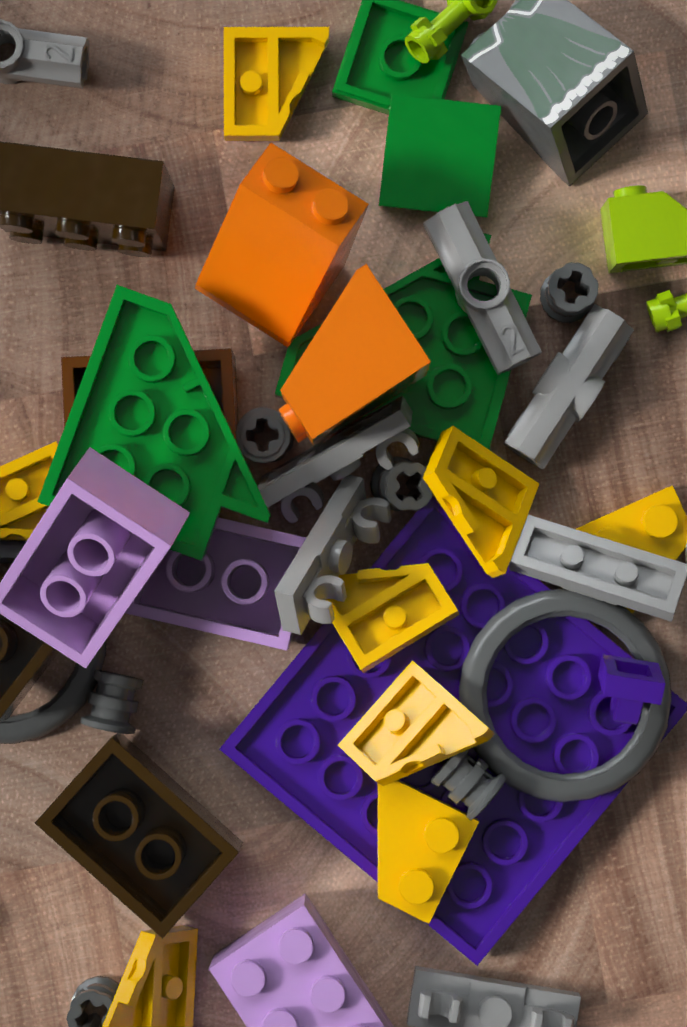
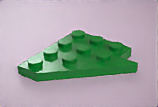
M483 233L489 244L492 235ZM440 258L383 289L430 359L431 364L427 374L367 415L403 395L412 410V420L409 429L416 436L437 442L442 431L454 426L487 449H490L511 370L499 375L496 374L467 313L458 305L455 295L456 291ZM480 276L473 277L467 282L469 293L479 301H489L497 296L496 285L479 280ZM511 289L526 318L532 295ZM322 323L294 338L287 348L275 397L283 399L280 391Z
M116 285L37 502L50 506L68 476L89 447H91L190 512L169 550L203 561L222 507L265 523H269L271 514L173 306L170 303Z

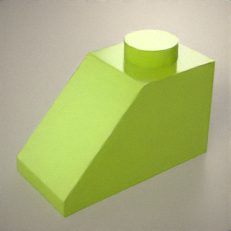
M629 186L615 190L613 192L614 197L608 198L600 209L608 274L687 264V209L664 191L647 193L646 186Z

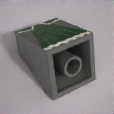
M516 0L503 17L486 32L479 34L472 41L469 48L461 54L475 89L491 105L501 106L500 115L568 186H571L648 114L634 51L568 0Z

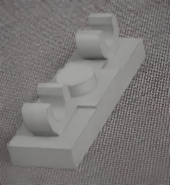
M403 395L348 426L318 447H312L264 474L261 477L258 488L267 507L282 500L281 512L293 524L298 521L300 516L298 508L293 503L295 497L301 495L308 497L312 505L318 510L323 506L324 494L316 483L328 476L333 481L349 475L361 465L359 459L363 457L364 453L377 446L376 458L379 464L386 470H389L394 465V459L387 449L390 443L395 441L402 442L407 446L412 456L417 454L419 441L416 434L409 429L412 420V410Z
M353 475L343 477L276 587L274 593L283 631L301 635L310 619L322 624L333 622L335 617L332 602L326 601V599L344 602L347 598L344 581L338 576L339 574H345L350 566L355 541L359 539L365 543H378L380 540L378 522L374 520L385 523L391 521L389 502L382 498H366L364 479L362 477Z
M528 515L509 563L510 571L670 622L673 620L687 578L686 563Z
M415 966L406 1021L408 1026L576 1027L581 996L579 992Z

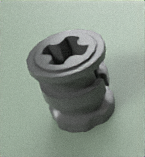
M570 262L562 268L556 269L545 279L540 289V302L543 310L550 318L558 322L572 323L582 319L590 311L598 295L599 285L593 276L592 270L581 263ZM567 281L576 283L575 292L582 295L578 296L573 303L564 301L565 292L558 289L562 288Z
M260 407L244 414L238 422L237 444L242 454L251 461L259 463L280 461L292 449L294 436L279 412L271 408ZM268 422L269 428L279 432L278 440L270 441L269 450L265 451L264 445L254 441L255 433L263 432L264 423Z
M398 456L393 457L394 465L389 470L378 464L372 473L370 481L371 492L374 497L388 501L390 510L401 511L410 509L416 511L428 504L433 493L423 479L426 470L425 466L408 458ZM399 474L411 476L406 482L407 488L410 490L407 496L396 493L400 488V484L396 480Z
M95 670L93 678L98 681L96 692L90 691L88 703L92 704L91 714L81 717L80 723L108 732L135 734L136 728L129 723L131 713H137L139 702L134 700L135 692L137 689L142 688L144 680L123 674Z
M468 749L448 758L433 776L431 782L437 787L441 785L446 787L450 791L448 798L455 804L461 800L468 807L466 817L472 820L492 801L504 785L507 777L503 773L493 777L486 771L489 765L481 758L477 761L472 759L468 755Z
M104 976L88 978L81 983L72 997L70 1010L66 1018L68 1026L102 1027L119 983ZM90 1001L95 1007L105 1005L107 1011L102 1019L98 1013L88 1015L85 1012V1008Z

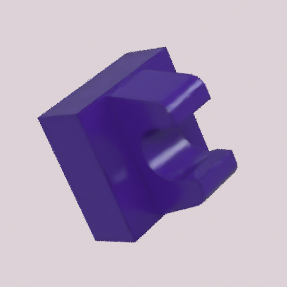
M602 654L598 677L603 696L612 697L610 708L615 711L613 720L637 725L643 702L657 705L662 703L666 683L659 663Z

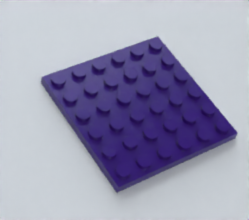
M434 494L428 504L414 514L369 569L396 570L405 565L429 563L458 609L459 615L365 673H362L333 623L323 624L219 749L376 882L378 867L377 782L351 759L338 744L412 660L460 702L459 685L463 663L479 632L495 614L515 600L540 591L550 590L538 579L510 571L509 566L506 574L495 578L487 575ZM569 616L555 617L528 625L515 634L502 648L490 671L487 687L488 711L496 733L505 746L519 759L542 771L571 774L582 773L602 766L621 752L633 737L638 724L622 723L613 720L615 711L610 708L612 697L603 696L598 677L602 654L633 658L586 619ZM672 690L669 722L662 741L687 712V703ZM473 748L469 749L468 755L477 761L480 757ZM447 759L399 779L465 813L468 811V807L461 800L455 804L448 798L450 791L443 785L437 787L431 782L433 776ZM488 768L486 769V771L489 772L493 777L496 776ZM504 783L492 801L475 817L479 820V823L428 925L478 966L627 783L615 791L591 800L562 803L533 798Z

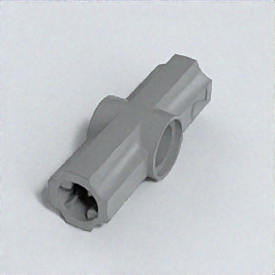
M0 19V45L4 43L16 45L14 54L8 60L0 62V83L15 84L19 81H29L83 89L88 76L90 62V43L87 37L20 29L11 22Z
M468 201L454 204L424 221L423 226L456 291L457 303L467 313L496 374L499 375L510 371L540 355L542 351L510 288L508 272L502 264L497 262ZM476 276H486L496 285L497 296L489 301H479L469 293L467 282Z
M594 304L563 353L558 352L541 376L532 391L535 396L525 411L519 416L503 445L528 463L544 469L575 421L579 422L598 396L605 384V381L602 380L604 375L620 355L634 329L614 312Z

